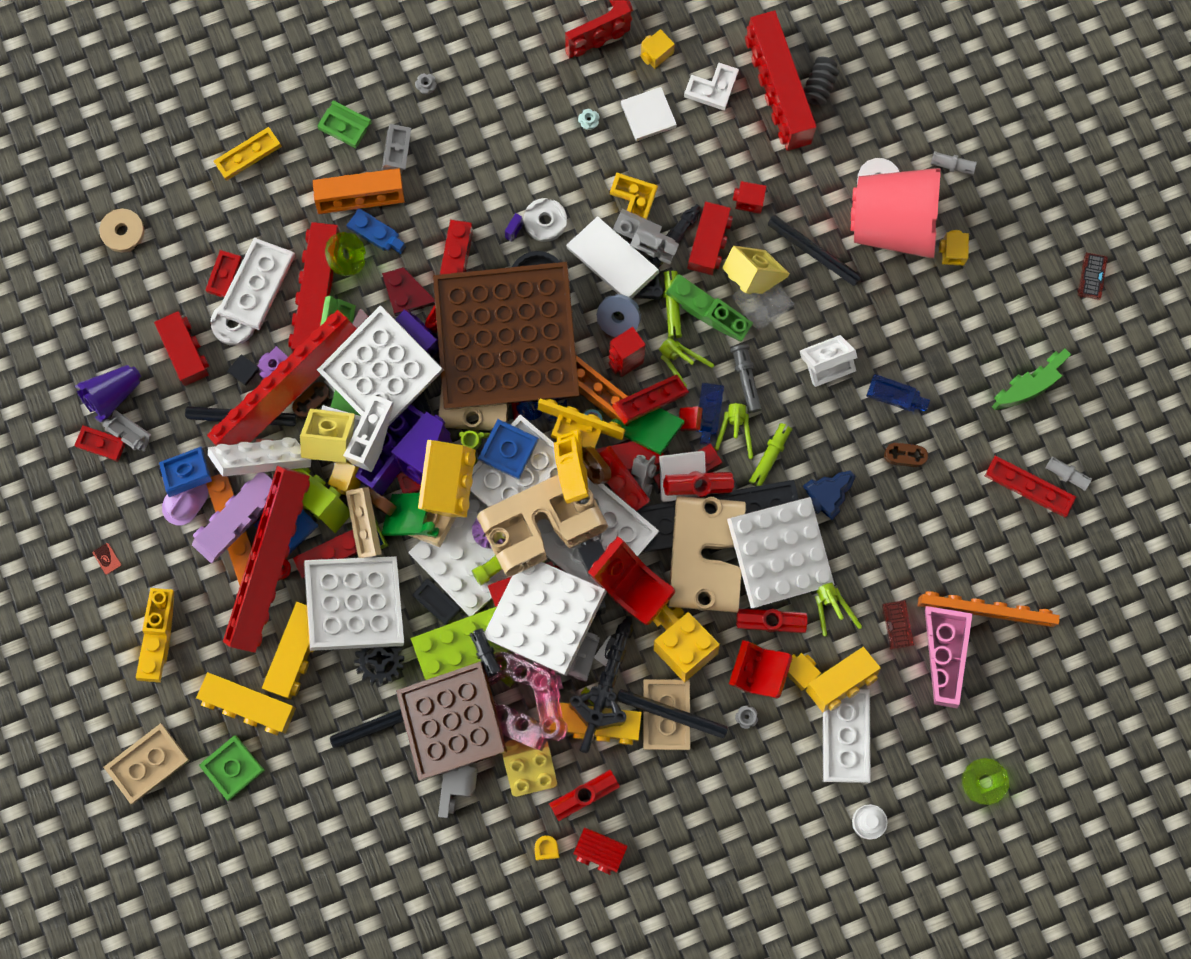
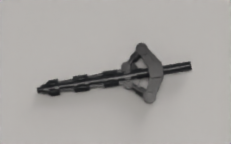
M696 204L690 209L685 210L680 217L679 223L672 227L666 236L679 243L685 236L684 232L687 228L696 222L700 206ZM649 256L648 261L659 270V274L651 280L653 281V287L646 285L633 298L661 300L663 298V289L659 280L661 275L659 267L664 262L660 261L658 257L653 258ZM616 311L613 314L619 316L621 312Z
M626 616V619L617 627V638L614 645L610 647L607 656L608 662L604 671H602L598 687L594 686L588 693L573 696L570 699V709L587 726L579 749L583 753L589 752L596 730L616 725L621 726L626 721V714L617 705L615 700L616 694L612 692V689H614L618 677L619 665L622 664L626 653L625 645L627 638H631L633 632L631 616ZM589 700L593 702V710L584 703ZM605 707H611L613 713L604 714L602 711Z

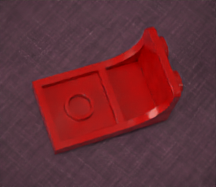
M609 0L613 8L608 13L565 32V50L569 59L574 56H582L587 50L593 47L599 48L606 41L618 39L630 31L631 12L633 11L630 1Z
M618 536L608 545L606 551L593 563L588 571V574L607 591L606 593L616 604L645 625H649L675 594V589L652 572L625 541Z

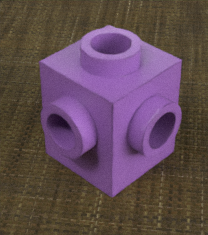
M277 346L270 353H265L257 365L261 370L259 375L263 379L268 377L288 356Z

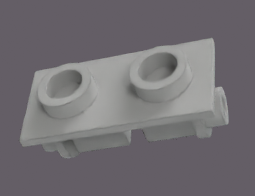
M114 410L111 420L106 419L103 423L105 431L110 432L117 438L122 436L121 441L132 447L133 450H146L151 434L118 411Z
M637 455L633 460L631 474L639 476V478L634 477V479L649 497L653 485L650 484L651 478L654 477L657 468L654 465L656 456L653 455L650 460H646L645 456Z

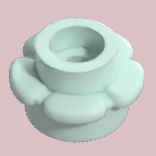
M585 109L579 115L578 121L584 129L592 130L598 126L600 117L596 111L593 112L591 109Z

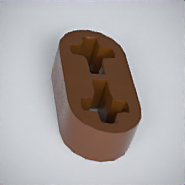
M316 382L293 402L292 409L298 418L306 419L310 409L318 410L328 401L330 390L327 385L322 382ZM316 389H319L320 391L324 389L323 397L317 396L315 399H313L316 396ZM310 401V403L306 406L308 409L307 412H298L300 410L298 407L300 404L306 405Z
M891 443L885 449L884 458L893 465L920 467L927 461L928 452L919 445ZM895 448L897 449V453H901L904 455H898L897 458L894 459L893 455L889 454V452H892V450ZM918 451L919 455L923 456V458H920L917 462L915 457L908 456V454L914 455Z
M582 447L583 463L587 469L589 480L596 485L607 483L611 478V469L594 447Z
M369 488L372 505L391 517L397 507Z

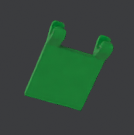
M661 408L631 421L628 426L616 418L611 421L618 423L625 429L624 437L659 455L662 454L685 423L683 419Z
M420 493L391 495L390 502L397 509L391 517L386 515L381 532L383 536H438L439 528H435L433 522H426L428 511L418 509Z

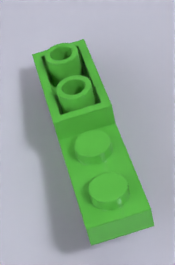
M680 274L676 275L665 293L681 304L682 309L697 319L740 342L753 324V322L719 298L714 299Z
M1066 349L1060 353L1055 351L1047 359L1049 364L1045 368L1039 366L1032 374L1026 372L1023 376L1018 374L1009 383L1012 387L1007 392L1002 389L994 397L996 402L992 408L997 410L1017 406L1049 389L1062 377L1056 369L1071 354Z

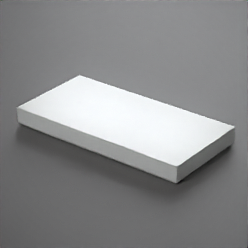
M598 216L566 245L570 252L615 292L628 296L631 299L659 274V270L651 262L630 246L627 241L613 231Z
M254 238L217 311L218 315L260 330L295 258V252Z
M860 689L854 697L848 698L847 696L841 700V705L832 711L828 709L823 712V782L871 783L870 689Z

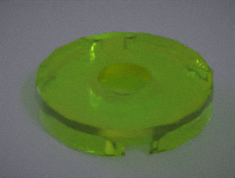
M339 232L331 236L325 248L326 260L330 268L341 276L355 275L362 270L366 261L364 260L366 250L362 241L355 234ZM344 248L349 252L348 259L343 255Z
M981 758L972 761L966 766L962 774L961 784L964 793L970 800L977 804L990 805L999 802L1007 793L1009 777L1005 768L997 761ZM982 775L990 777V787L983 788L980 785L979 780Z

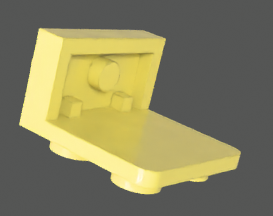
M533 734L528 738L512 739L505 743L507 753L502 755L513 796L517 797L556 787L557 780L546 734Z

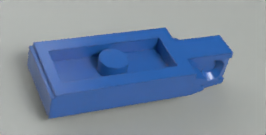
M361 209L356 211L347 224L348 229L383 251H389L392 248L401 254L406 248L405 243L398 239L399 234L395 230Z

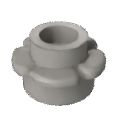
M421 74L418 76V80L415 82L416 88L422 94L432 93L437 85L435 77L431 74Z
M748 706L739 708L735 719L740 724V727L748 729L750 726H755L758 722L756 709Z

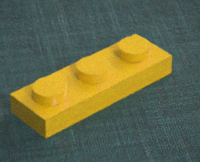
M267 127L215 159L214 163L227 181L282 146L271 129Z

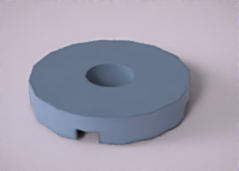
M622 294L606 297L600 303L596 313L597 322L601 329L613 337L619 336L631 327H634L636 330L641 321V313L637 303L630 297ZM616 311L621 312L624 315V319H616L613 313Z

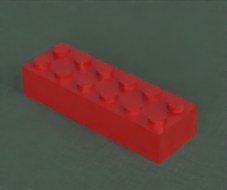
M776 11L750 17L745 42L747 48L752 50L753 66L755 68L758 67L760 73L758 74L761 87H765L766 103L772 107L773 123L778 125L780 130L778 132L780 143L785 145L787 151L812 144L817 127Z

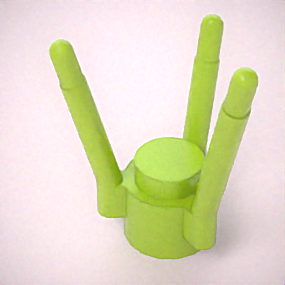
M671 337L665 340L659 348V351L663 354L661 359L668 365L674 375L677 374L686 387V383L670 359L674 361L680 356L693 365L694 361L683 353L685 352L709 367H714L713 363L686 348L678 341L675 342Z
M730 404L728 412H724V420L717 438L715 450H719L728 421L731 425H734L735 439L738 438L739 425L744 423L749 459H753L748 422L749 414L746 413L745 405Z
M470 430L459 433L462 445L472 449H478L482 442L481 439L488 438L490 433H476Z
M832 582L822 585L816 590L818 595L815 596V600L818 605L824 637L827 636L823 602L825 606L832 604L839 619L842 620L843 615L837 604V601H839L857 628H862V625L841 596L838 588L835 589Z

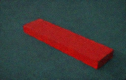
M676 374L615 402L612 407L625 425L686 396L689 391Z
M996 455L993 457L984 477L1063 517H1067L1076 499V496Z

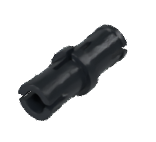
M483 628L470 633L469 635L477 650V658L481 659L487 676L492 677L500 673L501 668L496 661L495 650L488 643Z

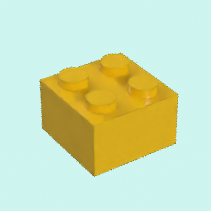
M689 612L654 640V651L684 683L718 655L720 644Z

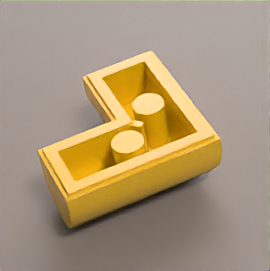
M616 173L610 195L630 201L627 211L647 220L658 185Z

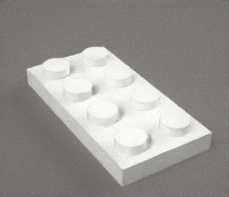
M286 437L282 440H262L261 442L254 443L240 442L234 445L219 444L214 447H208V456L222 476L276 471L277 466L288 469L311 467V459L301 458V447L295 438Z

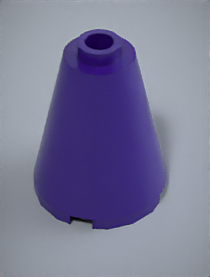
M126 365L82 381L75 385V388L80 389L77 391L80 399L89 412L95 411L98 414L95 418L101 423L140 384L139 379L141 375L134 366L131 368Z

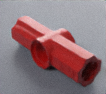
M693 471L689 474L665 475L663 488L667 496L691 494L706 496L711 493H730L734 488V479L731 472L700 473ZM702 479V484L695 488L696 482Z
M738 608L736 624L737 629L762 630L770 633L775 631L806 633L807 613L784 612L775 609L754 610ZM770 615L776 617L777 625L769 626L766 622V617Z
M610 769L552 801L549 805L557 820L561 821L617 790L620 786ZM582 789H587L591 792V799L587 802H582L578 799V793Z

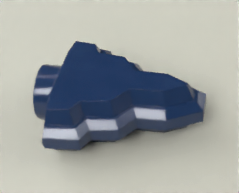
M851 470L840 472L833 478L823 477L818 481L812 479L803 485L805 491L811 497L815 514L823 512L833 520L840 513L839 507L845 501V493L852 487L856 477Z

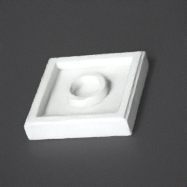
M661 87L621 101V106L636 142L674 129L677 126Z
M696 451L659 456L661 500L663 502L676 500L677 496L699 497L696 494L667 496L664 493L663 479L665 475L689 474L693 471L706 473L705 452ZM702 479L696 482L695 488L702 484Z

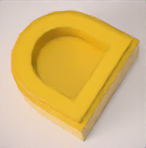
M545 835L536 841V860L559 858L558 844L553 837Z

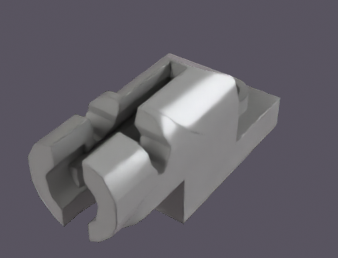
M624 209L621 210L613 228V231L632 239L630 246L645 252L653 258L658 257L660 261L667 264L671 263L679 246V243H676L674 239L660 233L662 226Z
M468 765L443 774L438 817L449 819V815L454 814L455 800H452V795L471 797L476 788L478 771L476 768Z

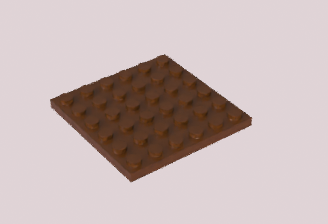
M567 262L433 275L440 366L444 369L441 373L445 410L539 401L540 399L580 397Z

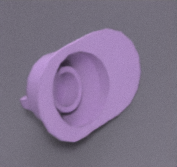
M206 484L172 497L166 495L162 504V513L165 519L174 525H185L191 522L207 500L208 489Z

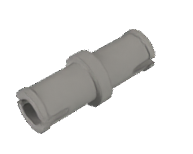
M934 151L931 165L950 169V172L955 170L971 175L974 174L977 164L976 161L958 158V155L955 154L950 156Z
M1054 456L1051 457L1045 469L1062 477L1063 481H1069L1084 491L1092 478L1075 470V466H1068L1054 458Z

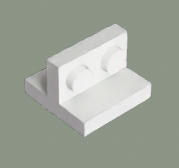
M841 335L800 350L801 358L808 366L812 384L815 387L856 371L853 360L857 358L856 350Z

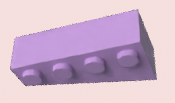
M264 472L258 473L252 480L244 484L236 496L233 495L225 503L226 507L221 512L217 511L209 519L210 523L205 528L201 526L193 534L192 546L211 564L262 515L272 479Z

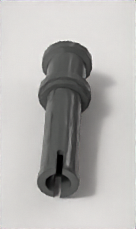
M743 344L731 348L730 352L734 355L736 366L734 369L740 375L748 413L761 411L762 407L752 372L754 363L751 362L748 351L750 346L749 344Z

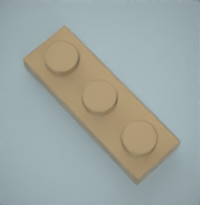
M369 487L345 491L358 558L382 554Z

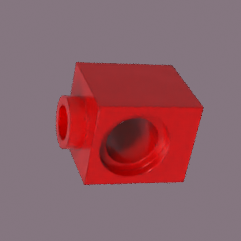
M741 181L740 187L734 190L732 201H736L735 209L761 214L767 186Z

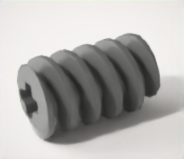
M824 56L816 58L815 65H813L812 72L809 74V79L806 82V87L803 89L808 103L819 106L827 104L826 99L830 97L828 91L833 90L832 84L837 80L835 76H838L840 73L836 68L838 64L833 59Z

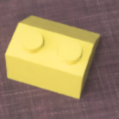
M740 246L732 247L722 267L728 274V277L740 286V289L747 294H763L786 279L790 274L766 250Z
M310 409L300 435L301 458L346 463L347 459L343 455L353 437L355 414Z

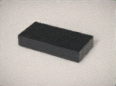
M428 578L412 594L418 602L444 625H448L461 611V608Z

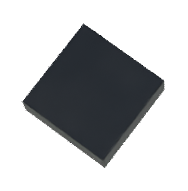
M241 354L227 372L246 386L259 371V367Z

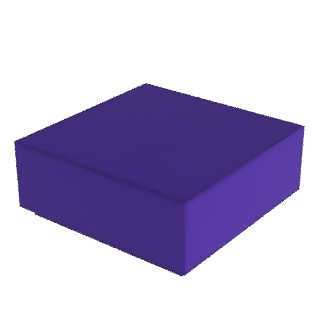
M515 213L505 229V238L512 242L523 226L522 216Z

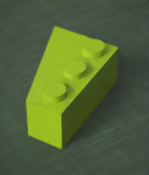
M307 467L291 469L298 472H302L306 475H309L310 470ZM315 474L314 477L309 475L310 487L307 493L304 494L303 507L314 514L313 516L318 520L324 522L331 531L336 533L349 518V508L339 499L341 494L332 486L329 489L324 486L326 482Z

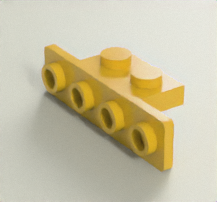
M540 399L538 402L539 411L558 417L551 438L557 440L558 436L578 429L581 435L582 447L591 446L595 448L601 433L623 440L625 429L618 423L601 421L596 415L579 413V410L576 408L560 406L552 399Z

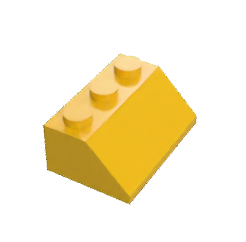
M427 440L418 509L446 517L467 518L470 506V489L473 484V467L476 461L475 449L464 445Z

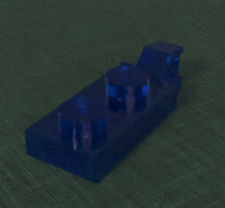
M876 374L873 375L866 394L869 398L913 412L915 409L926 412L930 403L929 399L920 397L921 392L916 391L917 388Z
M702 383L699 407L703 409L700 430H696V432H701L700 445H709L711 434L716 435L718 431L724 386Z

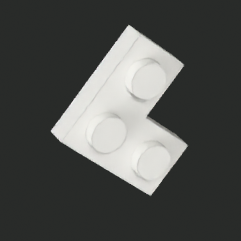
M718 63L712 81L691 75L684 97L725 111L739 69Z

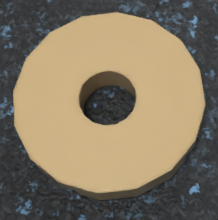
M123 208L106 214L99 228L100 237L104 244L111 250L121 253L133 250L138 243H141L145 233L144 224L139 216L133 211ZM121 226L128 228L124 235L117 234V229Z

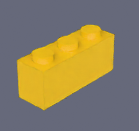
M863 646L808 683L806 692L822 713L828 709L832 711L840 706L841 700L847 696L848 698L854 697L863 685L870 686L878 679V673L881 668Z

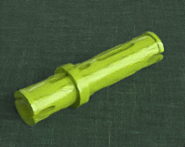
M667 271L663 273L665 281L663 296L666 298L668 338L674 339L675 329L677 339L682 337L679 303L665 293L676 275H678V272L671 271L672 280H670V274Z
M779 424L772 440L769 439L768 447L751 479H749V483L754 485L759 477L755 486L763 485L779 453L783 452L785 448L783 445L793 430L791 427L788 426L783 434L782 432L786 424Z

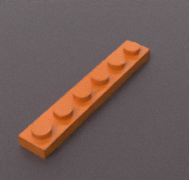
M218 474L211 477V482L206 483L215 512H221L226 507L225 503L235 495L229 476ZM247 530L228 548L239 585L241 584L252 548Z
M926 592L918 599L919 607L926 608L928 606L1049 627L1059 624L1060 615L1053 614V611L1048 609H1039V612L1030 611V607L1027 606L1010 608L1007 607L1006 603L994 602L991 605L985 604V600L982 599L965 601L962 600L961 596L948 595V598L939 597L937 592Z

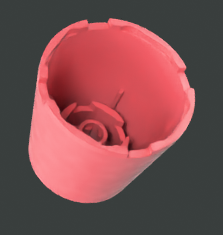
M941 168L859 176L857 188L853 187V207L851 208V231H854V243L934 258Z

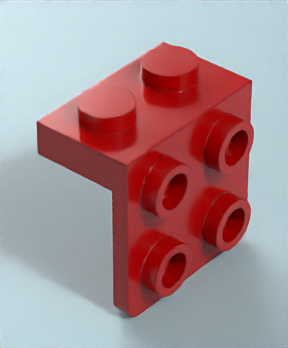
M742 640L729 684L747 693L778 699L783 691L792 662V655L785 652L763 649L749 641Z

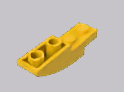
M577 429L558 436L557 442L554 443L559 480L567 504L580 501L589 496L587 469L583 463L582 440Z
M150 588L142 629L144 637L136 673L137 681L161 682L163 666L167 662L174 605V590Z

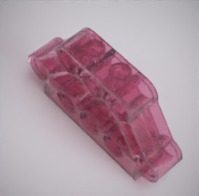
M501 651L496 652L494 655L499 667L501 668V663L504 660H507V666L505 669H501V672L497 675L488 677L489 685L492 686L506 676H511L514 681L523 685H531L534 689L540 719L538 725L534 717L518 714L514 708L498 705L497 701L494 700L503 735L540 751H543L547 739L554 741L563 739L567 734L568 727L562 718L557 693L559 682L556 675L545 670L546 667L534 661L533 664L526 662V658L517 653L510 655ZM526 668L527 675L522 679L521 672ZM547 677L546 686L541 688V680ZM507 711L508 719L503 722L502 715ZM527 720L528 728L523 731L522 723ZM555 722L556 730L551 734L549 728Z

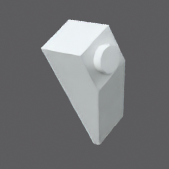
M372 395L343 455L352 465L372 472L382 452L394 405L392 401Z

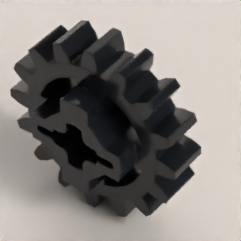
M383 647L360 648L362 651L355 652V656L359 659L354 660V665L360 666L356 669V673H363L362 680L365 681L369 678L370 685L372 686L375 681H379V685L383 686L384 680L391 684V677L398 678L399 673L397 670H403L404 665L399 663L404 661V656L399 655L402 652L401 647H384L392 653H387ZM374 648L370 655H366L370 649ZM377 657H381L382 664H377ZM389 666H393L389 672H384ZM367 668H371L376 674L371 673Z

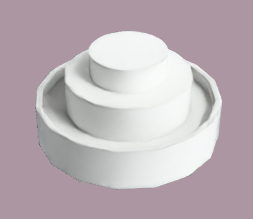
M871 804L863 805L853 814V829L861 838L868 840L876 839L886 831L888 824L887 816L878 806Z

